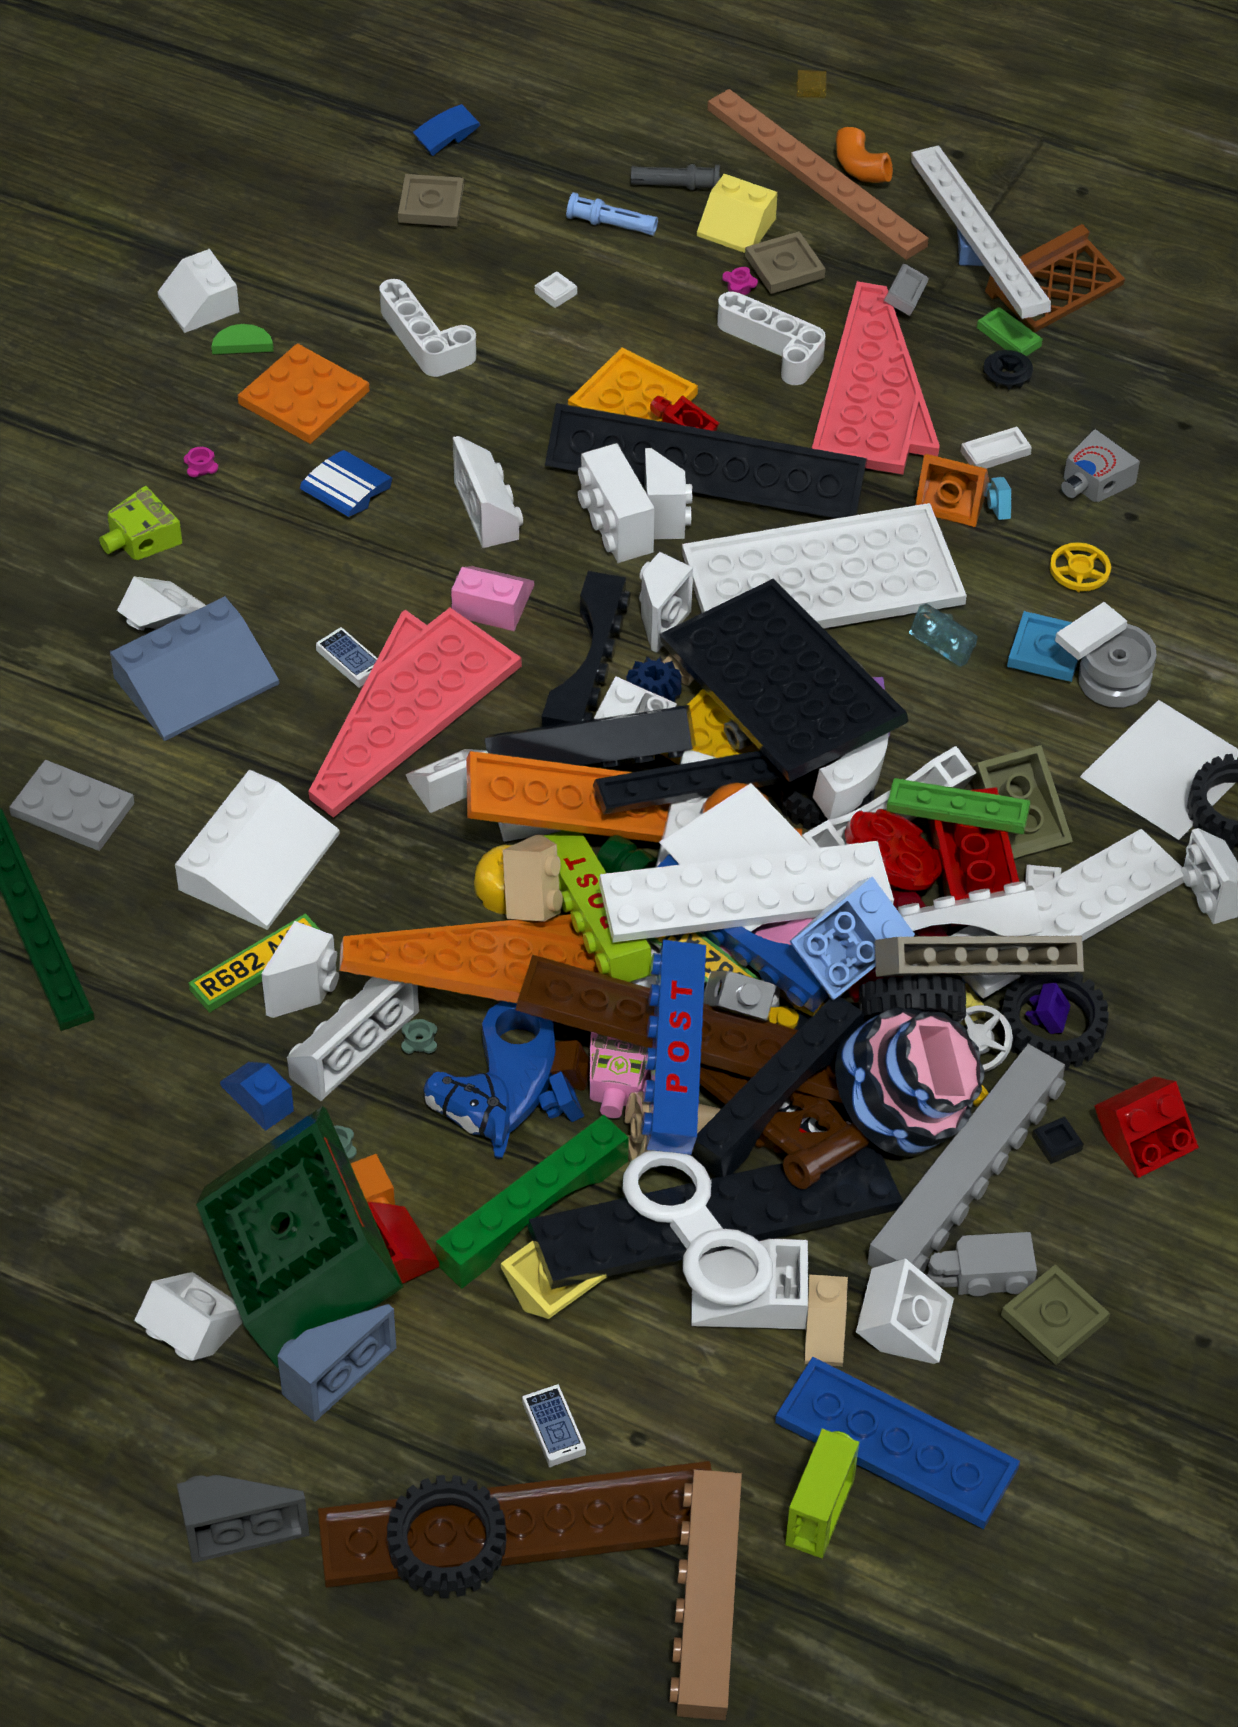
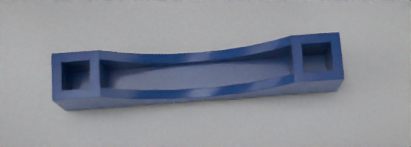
M669 854L657 867L680 864ZM744 927L703 931L705 936L717 946L722 945L728 949L735 960L741 965L751 966L759 972L760 977L765 982L775 984L786 992L788 998L799 1007L805 1006L814 1012L829 997L828 993L792 945L768 940L755 935Z

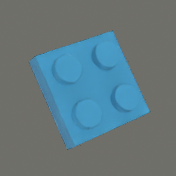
M1024 611L1008 658L1007 667L1072 682L1078 660L1055 641L1056 633L1072 622Z

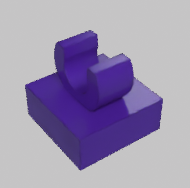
M1057 983L1043 984L1041 994L1034 995L1029 1000L1036 1010L1027 1011L1025 1015L1033 1025L1043 1023L1050 1034L1063 1033L1071 1005Z

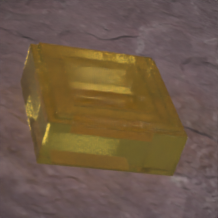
M798 70L797 97L826 98V71Z

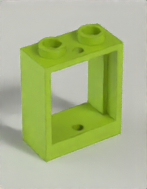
M822 1428L789 1507L786 1546L823 1559L855 1480L859 1441L853 1440L848 1434L840 1431L831 1432Z

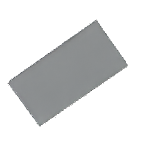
M903 263L884 301L910 316L929 278Z

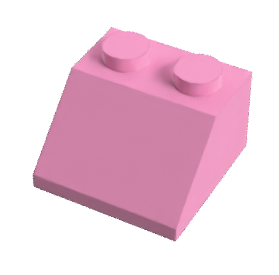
M474 566L461 567L451 590L452 609L469 621L515 631L534 587V581Z

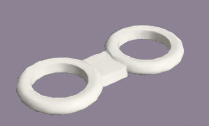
M655 1150L644 1152L630 1162L623 1174V1192L628 1203L642 1216L656 1222L670 1223V1227L687 1249L683 1255V1273L689 1286L702 1298L716 1304L731 1306L752 1302L765 1293L773 1278V1262L769 1253L753 1236L739 1230L723 1229L710 1213L706 1204L711 1197V1180L702 1164L688 1154ZM661 1165L673 1166L683 1170L692 1178L696 1186V1192L691 1199L683 1204L675 1206L660 1205L649 1200L642 1193L638 1180L642 1173L652 1167ZM719 1246L735 1247L746 1252L753 1259L757 1267V1274L754 1280L745 1286L737 1288L720 1287L711 1283L702 1274L699 1268V1259L702 1254L711 1248Z

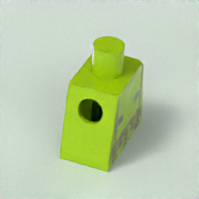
M147 486L142 487L109 511L107 516L110 532L99 537L100 544L107 554L123 548L134 560H140L182 544L180 521Z

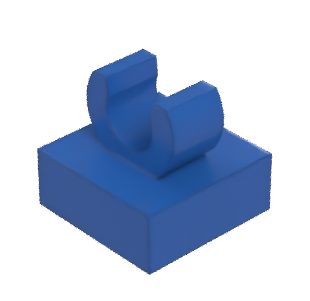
M562 1071L549 1077L553 1091L544 1092L539 1096L541 1107L543 1110H546L550 1119L555 1118L563 1112L571 1122L584 1117L585 1115L574 1087Z

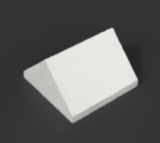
M464 749L405 775L428 811L432 813L467 798L466 758L470 751L488 753L487 750Z

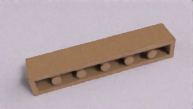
M694 1469L692 1483H685L683 1507H691L690 1521H682L680 1545H687L688 1553L687 1560L679 1559L678 1584H685V1598H677L675 1623H683L682 1638L674 1637L672 1662L680 1663L679 1677H671L670 1702L677 1703L678 1717L726 1720L742 1473Z

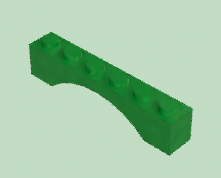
M602 1115L436 1241V1258L439 1261V1268L461 1289L491 1267L504 1248L528 1224L529 1219L535 1218L547 1207L567 1194L590 1184L601 1183L628 1162L629 1137L605 1115Z

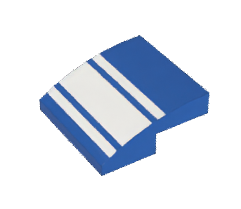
M342 450L316 467L301 482L300 489L350 517L367 509L372 496L390 489L392 477L349 452Z

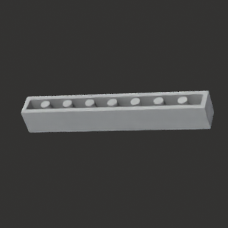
M1027 1044L975 1110L967 1124L957 1133L872 1241L869 1249L868 1265L874 1268L906 1258L921 1272L925 1271L929 1263L928 1257L934 1249L940 1251L943 1248L950 1234L948 1231L954 1224L959 1226L968 1214L970 1208L968 1205L974 1198L979 1200L984 1195L989 1185L988 1179L993 1173L997 1175L1001 1173L1008 1161V1154L1012 1148L1019 1149L1027 1137L1029 1126L1032 1123L1037 1125L1047 1110L1046 1104L1051 1098L1057 1100L1066 1085V1081L1063 1080L1065 1064Z

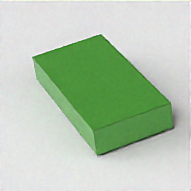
M1000 307L988 313L977 322V329L1005 350L1017 351L1028 356L1042 346V338Z

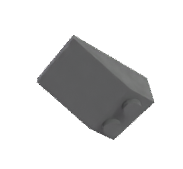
M202 1475L194 1476L186 1482L177 1484L192 1563L310 1536L303 1491L221 1475L208 1477Z

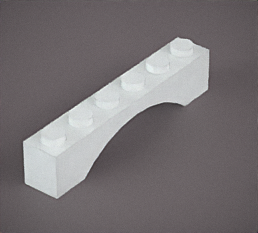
M957 746L928 762L906 780L964 789L976 772ZM891 790L853 812L825 821L804 833L802 837L813 849L847 845L845 828L853 815L859 810L875 813L878 809L887 810V802ZM898 814L909 821L916 818V816Z
M1024 881L1004 885V891L990 893V889H980L969 892V898L955 901L954 896H946L933 900L934 905L920 908L919 903H912L898 907L899 913L912 931L931 925L953 923L977 926L993 931L1001 936H1024L1043 932L1035 890L1032 885L1025 886Z

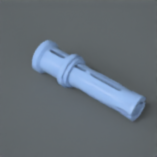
M574 192L570 196L566 212L568 219L576 217L588 220L592 225H599L600 223L611 224L654 236L658 224V217L606 205L602 199L597 198L594 201L579 197L578 193Z

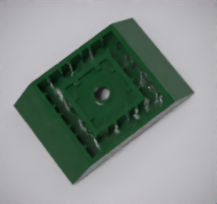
M321 1106L207 1184L196 1203L243 1324L277 1368H279L277 1355L287 1341L298 1338L306 1330L371 1310L404 1288L329 1113L324 1106ZM290 1217L288 1229L279 1234L278 1230L282 1220Z

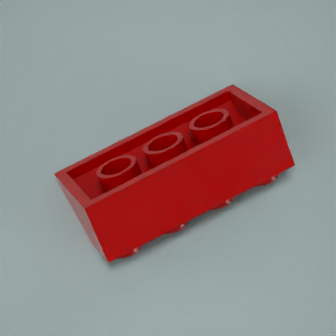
M997 787L970 790L999 795ZM928 819L933 847L938 849L942 863L940 879L944 897L954 896L956 901L969 898L968 893L975 890L990 889V893L1004 891V885L1019 882L1008 832ZM950 923L951 927L967 926L965 924Z

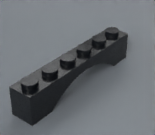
M592 571L587 572L580 594V617L590 633L592 639L591 648L585 661L576 673L563 684L549 692L542 714V727L594 719V713H591L593 707L598 708L600 703L601 688H599L600 683H606L609 664L606 662L608 658L613 659L615 654L616 639H614L615 634L620 635L622 631L624 616L621 613L622 610L628 611L631 592L626 591V577Z
M840 996L834 1000L830 998L697 1133V1139L694 1144L695 1159L716 1177L732 1174L749 1157L767 1124L792 1093L819 1070L835 1063L837 1050L844 1036L854 1027L864 1023L863 1011Z

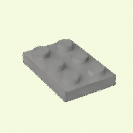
M45 760L9 808L13 817L100 851L135 802L134 795Z

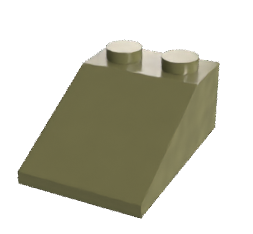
M1042 745L978 762L973 767L976 772L972 778L975 790L997 787L998 793L1001 796L1030 800V810L1024 834L1008 832L1014 859L1073 842Z

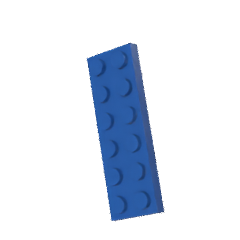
M815 1357L811 1358L776 1414L775 1423L814 1443L817 1442L822 1428L831 1432L840 1431L848 1434L853 1440L859 1441L857 1465L982 1529L986 1527L1020 1465L1019 1460Z

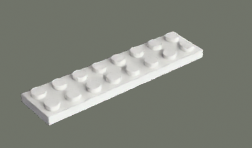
M1140 829L1035 888L1043 932L1024 936H1082V941L1184 883V875L1181 872L1182 866L1146 832ZM969 925L952 936L1001 935L987 929ZM1021 975L961 977L982 998H985L1020 978Z
M877 841L600 874L599 878L612 942L814 918L857 882L870 877L876 880L892 904L894 902Z

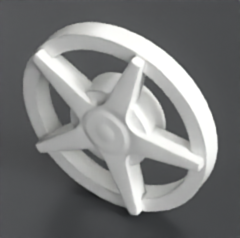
M977 1005L966 1008V1017L962 1020H965L969 1038L976 1043L980 1054L988 1052L991 1048L1001 1051L994 1060L983 1065L984 1072L992 1070L999 1066L1010 1052L1013 1040L1011 1026L1005 1016L992 1007ZM985 1012L994 1016L983 1025L975 1024L969 1015ZM999 1020L1005 1030L1004 1046L994 1041V1034L991 1031Z

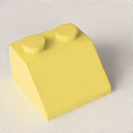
M723 174L711 190L697 230V236L745 253V247L758 244L776 220L777 192Z

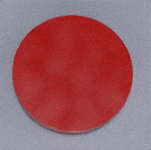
M878 809L876 813L859 810L853 815L845 828L847 844L878 842L889 884L906 890H925L935 883L942 872V863L938 849H932L921 837L923 831L898 814L883 809Z

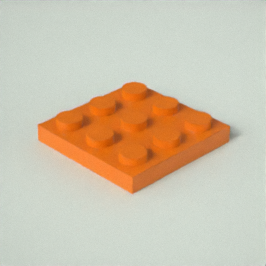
M297 343L238 394V404L311 444L370 391L369 382Z

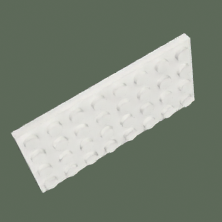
M930 503L682 544V555L685 564L693 567L692 585L702 613L773 578L823 628L966 604V592Z

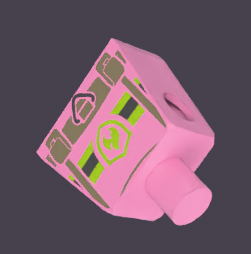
M591 1032L590 1099L602 1102L600 1108L602 1115L608 1118H619L622 1115L623 1106L627 1104L629 1095L632 1092L644 1091L645 1081L651 1080V1070L645 1069L647 1048Z

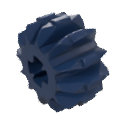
M647 656L644 663L635 661L633 669L628 670L627 682L672 702H676V699L680 698L682 693V676L680 670L675 669L673 661L663 663L661 656L656 661H652Z

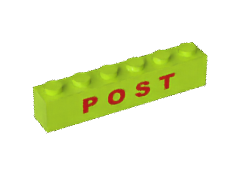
M561 830L544 835V837L557 844V856H559L561 862L558 877L559 890L563 896L562 908L564 912L570 911L575 931L577 933L582 932L587 952L589 954L594 953L599 973L627 982L651 976V947L646 939L612 942L599 885L600 874H606L583 833Z

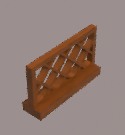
M1081 224L1019 257L1034 278L1048 279L1047 287H1040L1049 300L1051 297L1067 300V305L1063 307L1051 305L1050 312L1044 313L1043 318L1034 321L1032 317L1022 319L991 274L985 292L992 299L999 297L1017 318L1035 333L1124 285L1125 278L1088 240L1090 231ZM1085 251L1093 259V262L1076 260V257ZM1057 265L1071 267L1070 275L1054 272V267ZM1075 268L1091 271V279L1074 276ZM1096 272L1107 274L1112 280L1110 282L1095 280ZM1052 280L1068 283V291L1053 289ZM1073 284L1089 287V293L1085 295L1074 293Z

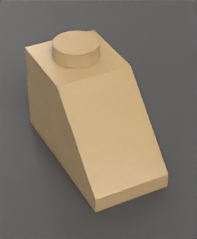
M809 1275L804 1364H808L811 1358L815 1357L831 1366L843 1367L848 1277Z

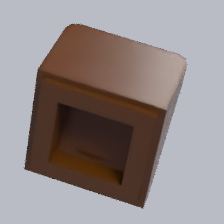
M578 1040L555 1042V1057L550 1073L555 1075L562 1071L574 1088L579 1091L585 1090L590 1059Z

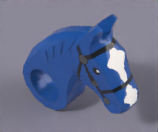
M500 1001L491 1007L482 1022L483 1048L489 1072L467 1077H456L449 1073L435 1072L426 1080L424 1085V1097L428 1106L450 1118L469 1134L491 1139L495 1157L502 1159L506 1151L510 1132L516 1129L539 1104V1096L547 1091L550 1084L549 1077L553 1076L550 1070L555 1057L553 1021L516 1011L517 1003ZM515 1029L527 1030L536 1036L533 1040L523 1044H511L500 1038L502 1034Z

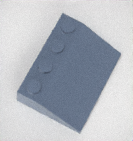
M225 596L110 652L114 679L164 741L279 684L278 677L243 617Z

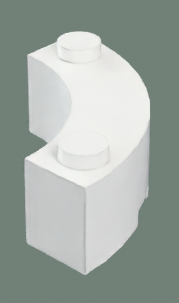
M888 733L843 755L833 764L819 769L813 799L828 820L850 813L862 804L863 799L870 791L874 790L881 773L888 745Z

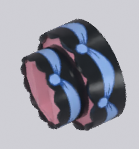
M892 1008L851 1029L842 1039L835 1060L837 1088L851 1120L872 1143L889 1153L899 1156L920 1155L959 1132L970 1119L973 1101L981 1094V1085L985 1074L984 1067L980 1062L979 1048L969 1038L968 1032L963 1025L951 1020L945 1013L923 1012L912 1008Z

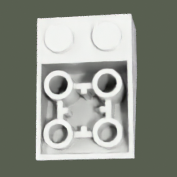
M767 1239L759 1241L767 1249L773 1262V1278L765 1293L752 1302L737 1306L719 1305L702 1298L692 1289L691 1326L806 1329L808 1312V1240ZM735 1247L702 1255L699 1259V1268L702 1274L711 1283L720 1287L737 1288L745 1286L754 1280L757 1274V1267L753 1259L746 1252Z

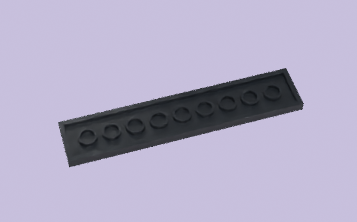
M556 403L545 466L578 472V468L581 467V453L617 443L639 482L644 484L645 448H652L685 471L686 484H692V493L831 518L857 515L867 458L560 403Z
M870 1143L867 1147L820 1175V1179L806 1189L797 1188L789 1181L785 1174L783 1163L734 1173L724 1177L710 1179L711 1197L706 1207L723 1229L739 1230L753 1236L758 1241H763L896 1211L903 1203V1199L878 1146ZM694 1183L644 1193V1195L649 1200L660 1205L675 1206L691 1199L696 1192V1186ZM627 1198L529 1219L527 1227L551 1289L581 1283L605 1274L608 1277L682 1260L687 1250L670 1227V1223L656 1222L642 1216L628 1203ZM719 1246L709 1249L704 1254L726 1250L734 1247Z

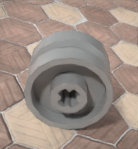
M1127 624L1125 630L1084 656L1080 663L1078 676L1079 685L1085 695L1098 704L1122 708L1137 704L1145 698L1151 687L1152 671L1157 657L1156 645L1150 635L1139 627Z

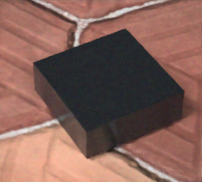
M1065 1116L1033 1130L1032 1137L1050 1164L1081 1152L1084 1143Z

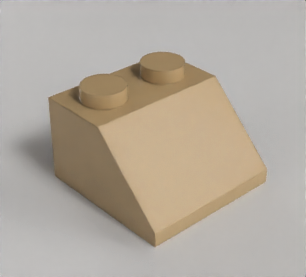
M534 835L503 849L507 919L546 921L560 914L563 896L559 890L558 874L561 862L559 856H557V844L542 835Z

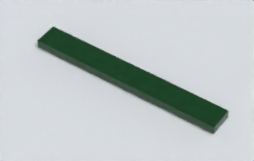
M1 808L0 894L60 1031L95 1020L93 1010Z

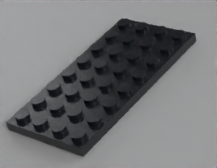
M774 578L659 634L662 645L789 782L909 722L907 712Z

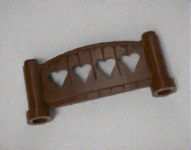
M700 1064V1084L725 1104L752 1078ZM797 1090L792 1093L789 1099L793 1102L794 1106H799L803 1110L776 1112L762 1132L789 1154L783 1162L784 1171L789 1181L800 1189H806L816 1183L823 1172L867 1147L870 1142L854 1123H846L827 1099ZM807 1117L816 1119L820 1126L828 1129L825 1132L801 1133L799 1130L802 1120Z

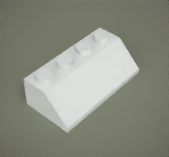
M376 977L369 979L364 985L363 990L353 999L346 1000L340 1006L338 1012L328 1021L321 1022L305 1042L293 1047L287 1057L289 1078L322 1101L419 1012L418 985Z

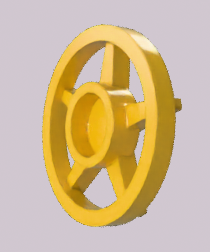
M1077 542L1068 543L1059 547L1053 553L1050 561V571L1058 583L1080 593V591H1091L1103 586L1110 576L1111 563L1107 555L1093 545ZM1075 550L1085 551V552L1091 553L1092 555H1090V556H1087V555H1084V554H1076V555H1073L1070 551H1075ZM1064 554L1068 565L1057 568L1056 560L1060 555ZM1097 558L1102 561L1105 567L1104 574L1093 569L1094 561ZM1062 575H1070L1076 579V582L1068 580ZM1083 579H1097V581L1091 583H1082Z

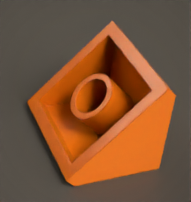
M925 454L915 505L930 503L935 517L976 527L989 485L988 471L986 468Z

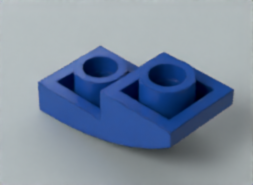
M461 104L433 117L413 131V133L426 150L434 156L453 139L460 143L476 130L480 123Z

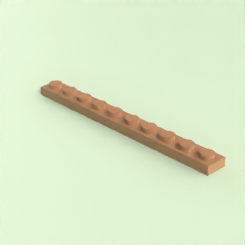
M728 89L708 101V111L905 260L928 247L929 238L732 90Z

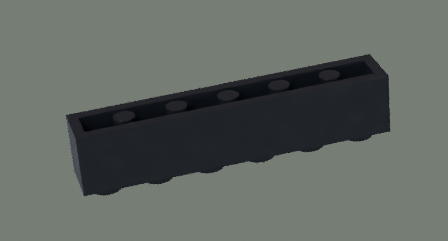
M690 705L490 734L485 738L486 750L489 754L587 767V764L601 762V768L621 765V759L634 758L635 763L655 760L654 755L668 753V758L682 757L684 750L693 749L696 745Z

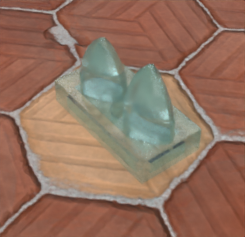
M927 603L919 606L909 634L960 667L968 663L978 637L972 631L955 622L951 614L941 613Z

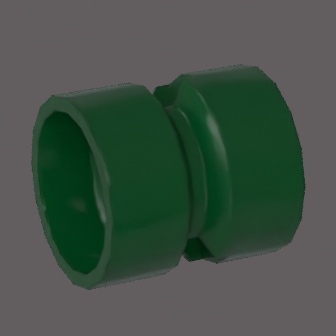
M619 835L610 837L596 856L606 874L655 868L657 858L643 849L637 850V846L633 842Z

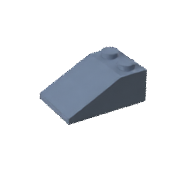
M389 1304L306 1330L298 1338L287 1341L277 1355L282 1395L311 1420L316 1422L397 1348L394 1308Z

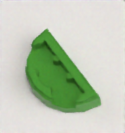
M250 324L232 325L221 330L213 338L211 346L212 354L274 351L271 336L264 329Z

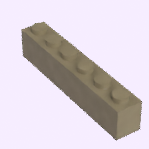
M918 936L875 940L876 977L910 975H1060L1084 972L1082 936Z

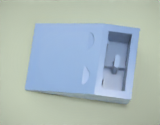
M870 877L857 882L833 901L789 942L831 999L834 1000L876 967L875 940L892 937H913L915 933L876 880Z

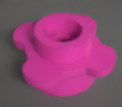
M739 267L732 272L726 271L722 276L723 281L728 282L729 292L746 295L758 284V280L751 276L750 269L747 267Z
M206 447L191 449L183 458L184 463L188 464L187 474L191 477H197L217 472L218 464L214 463V452Z

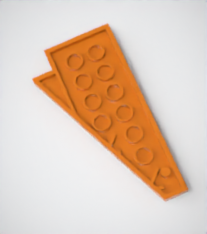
M571 914L554 916L546 921L506 920L343 936L340 946L339 971L517 1003L532 955L599 973L595 962L594 953L589 954L583 941L582 932L577 933L575 931Z

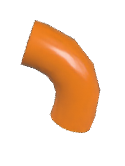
M844 127L838 130L836 135L837 158L847 174L862 182L883 183L891 181L893 168L891 158L887 152H868L865 149V133L858 128Z

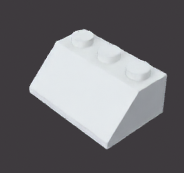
M460 436L453 437L454 483L482 548L519 540V526L523 525V517L520 508L513 505V493L510 485H504V475L500 463L494 462L490 451Z

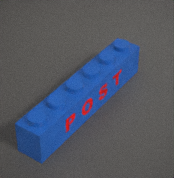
M663 940L660 952L653 953L650 974L656 975V984H651L649 1006H655L654 1016H649L647 1037L653 1038L652 1048H647L645 1069L651 1070V1080L645 1081L643 1102H649V1113H643L641 1134L647 1135V1150L691 1155L697 1139L706 945Z

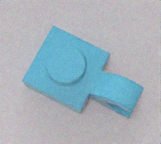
M1004 477L992 478L985 495L988 508L993 509L998 520L1011 519V488Z

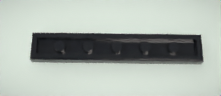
M754 751L595 779L593 788L603 815L711 796L718 788L730 783H752L757 788L789 781L761 751Z

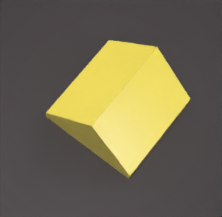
M533 1241L501 1263V1269L523 1310L547 1319L553 1317L607 1278L605 1274L581 1283L551 1289Z

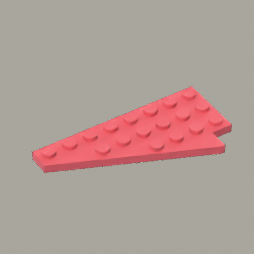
M857 281L812 449L867 458V469L903 475L909 453L929 454L938 457L940 445L894 307L884 301L888 293L887 286Z
M448 608L428 625L406 610L401 612L309 789V800L334 818L522 667L521 657L452 608Z

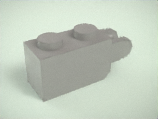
M1031 1232L962 1236L956 1244L955 1251H943L942 1253L938 1252L931 1255L927 1277L943 1288L957 1287L958 1295L983 1296L988 1293L997 1292L1020 1294L1035 1281L1037 1273Z

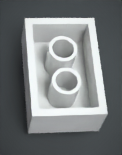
M618 444L581 453V467L578 468V476L581 482V490L578 491L579 502L583 509H588L593 528L601 532L606 551L612 552L617 563L653 553L655 508Z

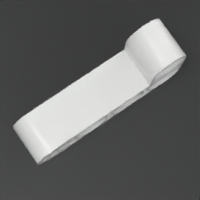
M389 279L380 285L382 316L426 375L433 377L442 376L475 362L476 333L472 327L458 325L440 331L403 281Z
M726 292L719 297L718 327L726 333L782 356L781 378L787 384L800 385L805 383L824 359L825 332L820 327L737 292Z

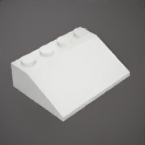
M248 770L176 862L178 890L268 930L338 837L340 831L279 782Z

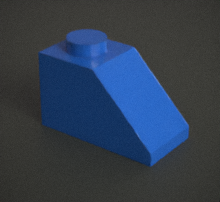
M248 1062L220 1081L221 1087L265 1131L294 1111L291 1085L268 1063Z

